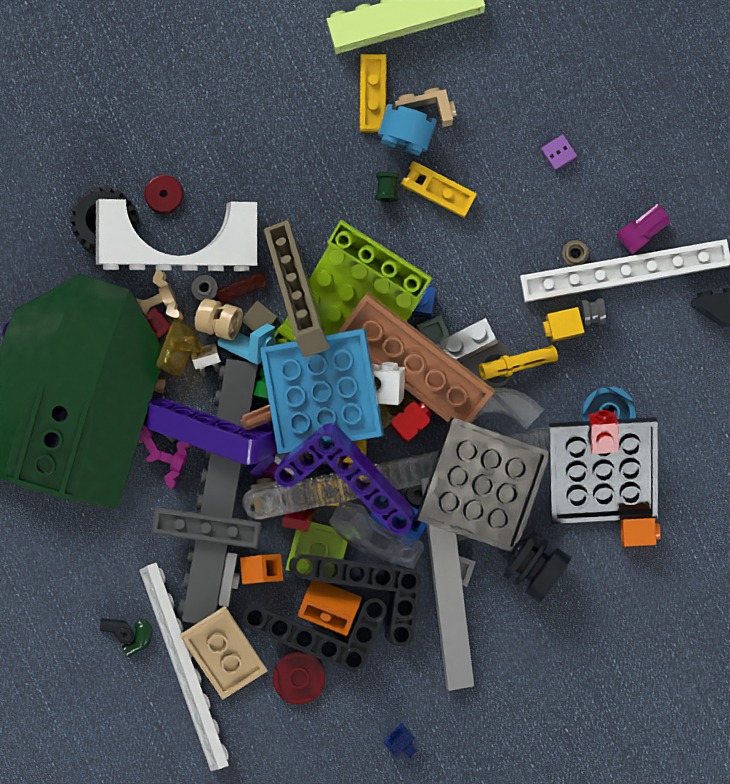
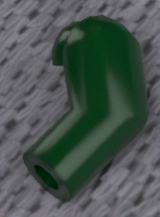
M140 619L135 623L134 640L122 646L127 657L136 654L150 644L153 630L146 619Z

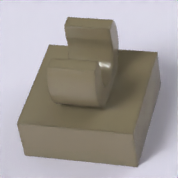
M216 343L191 350L195 370L199 369L202 376H206L205 367L209 365L214 366L216 373L219 372V362L221 361Z

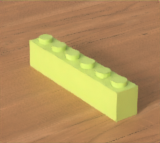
M381 0L379 4L372 6L370 4L359 5L351 12H334L330 15L331 17L326 18L327 27L335 54H339L484 13L485 3L484 0Z

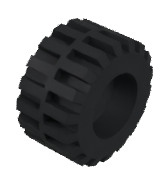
M95 187L93 192L87 190L84 192L86 196L83 198L79 196L76 200L78 202L77 206L72 207L73 216H70L72 232L81 245L95 255L96 234L91 230L90 224L92 217L96 213V201L98 199L126 200V209L131 225L135 232L139 231V217L133 204L121 191H114L111 187H106L105 189Z

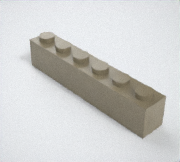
M286 220L265 228V236L293 334L303 357L306 358L330 349L299 244L289 221Z

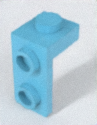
M267 323L252 332L250 338L241 333H238L237 337L232 341L220 338L218 339V346L247 359L249 362L259 364L262 362L260 348L272 346L276 343L275 327Z

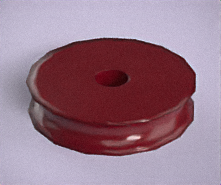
M158 175L152 178L144 190L148 206L154 212L160 214H169L177 210L184 198L183 189L179 181L169 175ZM163 191L167 192L166 197H161Z

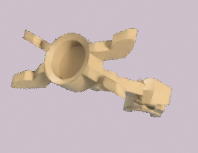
M157 270L152 282L160 287L159 294L147 300L136 298L145 315L152 307L164 302L167 307V315L183 320L184 316L178 310V304L170 284L165 281L167 279L166 273Z

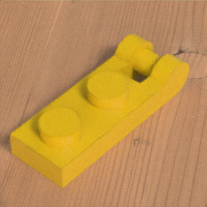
M412 161L408 168L410 172L407 177L402 179L400 185L465 218L477 193ZM419 175L426 178L423 185L416 183Z

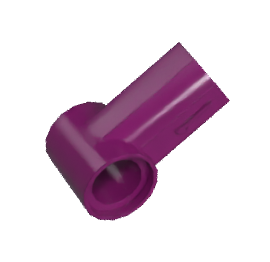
M655 205L638 220H633L627 224L616 236L633 255L650 242V238L666 227L671 220L663 208Z

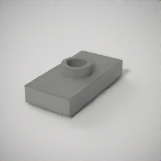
M226 554L218 601L220 606L230 607L233 589H238L240 573H236L239 554Z

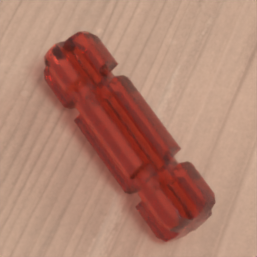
M258 272L252 275V278L246 277L229 284L230 287L226 288L224 286L217 289L219 301L224 303L231 300V297L237 298L254 291L253 288L257 287L259 289L266 286L267 281L264 274Z

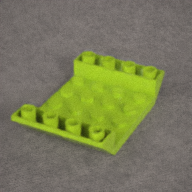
M340 220L327 242L329 246L309 278L325 335L337 334L368 292L408 322L424 296L432 277L343 220ZM287 316L285 322L275 332V345L296 341L289 316Z

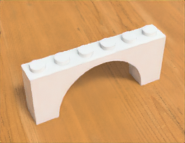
M98 199L96 201V265H103V270H119V265H129V270H145V265H156V270H172V266H182V271H198V266H208V271H224V266H234V271H250V266H257V202L226 203L225 218L216 237L206 247L194 254L175 256L153 249L138 236L129 220L126 200Z

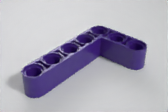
M153 398L149 402L146 426L155 432L248 465L256 464L278 452L272 421L246 430L237 424L164 398Z
M329 423L320 427L287 454L275 471L276 482L281 487L290 488L326 461L392 533L403 535L411 528L415 515L412 506L335 424ZM322 436H330L334 443L325 442ZM303 452L311 453L314 459H307ZM341 456H348L352 462H344ZM284 468L293 470L295 475L285 473ZM359 476H367L371 482L365 483L360 480ZM377 496H385L389 501L381 502ZM395 516H404L407 521H398Z

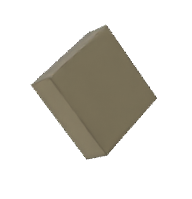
M256 301L243 317L242 323L254 332L267 323L272 325L278 317L260 302Z

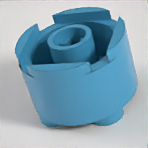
M387 104L377 134L382 138L380 143L395 148L396 144L406 147L405 152L420 156L422 151L426 152L437 120L432 118L431 122L426 120L427 114L403 106H399L398 110H392L393 104Z
M603 387L595 390L585 399L580 410V421H589V414L600 410H607L608 408L616 413L617 419L636 418L635 406L632 398L624 390L617 387Z

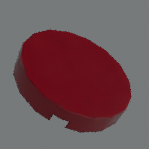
M295 651L285 655L278 661L273 671V685L276 693L283 700L291 704L304 705L312 702L321 694L325 685V671L322 663L316 657L305 652Z

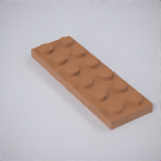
M369 292L363 297L337 332L342 333L366 329L372 364L381 365L384 362L397 363L398 367H405L404 389L448 423L450 417L470 423L495 392L492 387Z

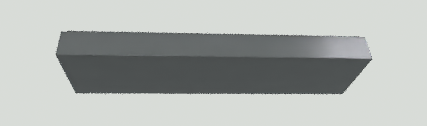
M155 507L151 534L258 549L262 522Z

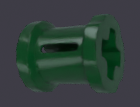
M394 172L376 173L378 194L375 195V200L380 202L398 201L396 180L399 179V174Z

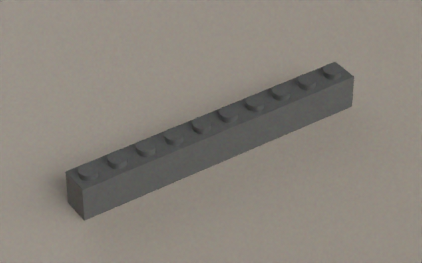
M226 359V365L221 364L219 380L223 381L221 391H216L214 406H218L217 418L244 427L241 424V419L243 415L252 412L253 392L259 373L258 364ZM206 450L205 457L210 459L208 469L204 468L202 472L201 484H205L204 494H199L197 510L201 511L200 514L234 518L243 464ZM196 540L195 547H190L188 562L192 563L190 573L185 574L183 589H187L185 600L181 599L179 606V615L183 616V622L197 624L218 611V601L229 545Z

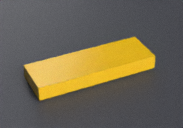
M360 54V132L378 133L386 110V54Z

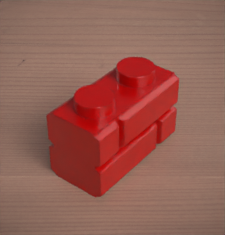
M411 402L403 409V413L400 412L391 420V428L404 443L409 444L417 437L418 433H422L429 426L432 413L422 402L420 404Z

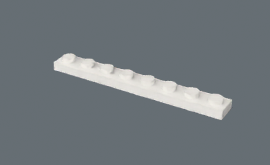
M727 239L520 275L524 303L729 267L730 253Z
M157 563L148 565L139 571L211 771L229 766L227 762L228 752L219 740V727L209 712L210 702L207 695L202 692L200 686L201 676L198 670L193 667L191 661L192 654L180 637V634L183 633V626L181 621L175 616L173 598L166 591L164 585L165 575L162 569L158 568Z

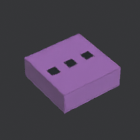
M563 134L540 149L554 171L577 157Z

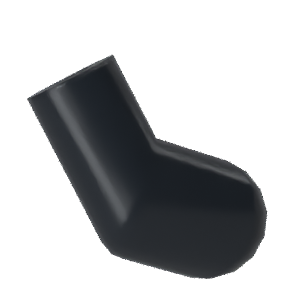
M101 618L100 631L113 633L122 644H129L133 641L134 632L126 621Z

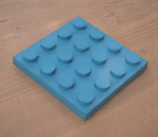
M366 329L326 335L330 349L306 358L303 357L296 341L260 348L278 454L291 452L320 427L329 423L337 425L351 441L384 436ZM322 436L325 442L334 443L330 436Z

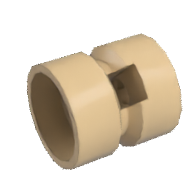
M206 298L201 302L196 312L195 328L197 331L210 335L215 333L217 337L232 341L240 331L243 311L239 307L229 304L222 306L221 302Z

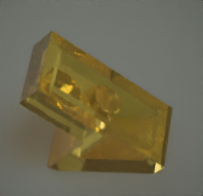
M174 318L156 366L173 376L181 377L190 353H203V349L196 329L179 318Z

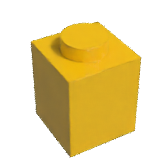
M578 307L547 314L545 317L546 321L542 322L545 337H550L551 343L579 337L584 334Z

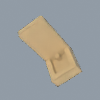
M428 89L424 91L423 95L415 97L414 94H406L400 96L398 101H395L396 110H398L399 106L412 109L436 103L442 127L452 125L453 117L457 116L454 102H449L446 89Z

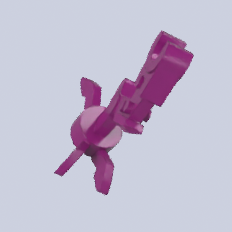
M144 425L139 441L144 442L151 454L145 460L151 462L158 459L170 463L171 472L165 475L164 479L169 489L176 488L178 484L176 478L181 475L189 454L187 447H192V445L182 441L176 443L178 451L175 455L160 451L152 439V431Z

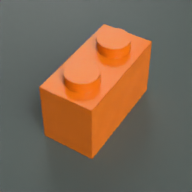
M312 580L303 599L298 617L347 636L362 597L326 582Z

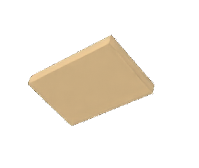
M226 606L180 634L181 639L222 700L268 671Z

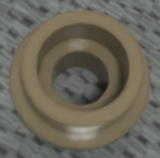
M578 240L568 242L562 250V257L570 266L584 264L589 254L587 246ZM578 250L580 256L573 258L570 255V251Z

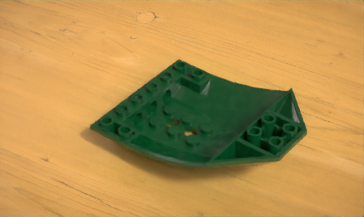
M78 274L14 309L0 347L1 479L59 498L119 509L148 412L149 402H151L166 356L165 350L130 288ZM56 406H62L67 410L68 415L64 421H58L53 417V409ZM54 432L59 436V444L57 446L47 444L45 439L47 433Z

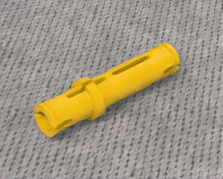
M551 345L509 357L504 355L499 360L479 364V373L483 380L500 375L511 376L516 371L556 362L558 360L557 350Z

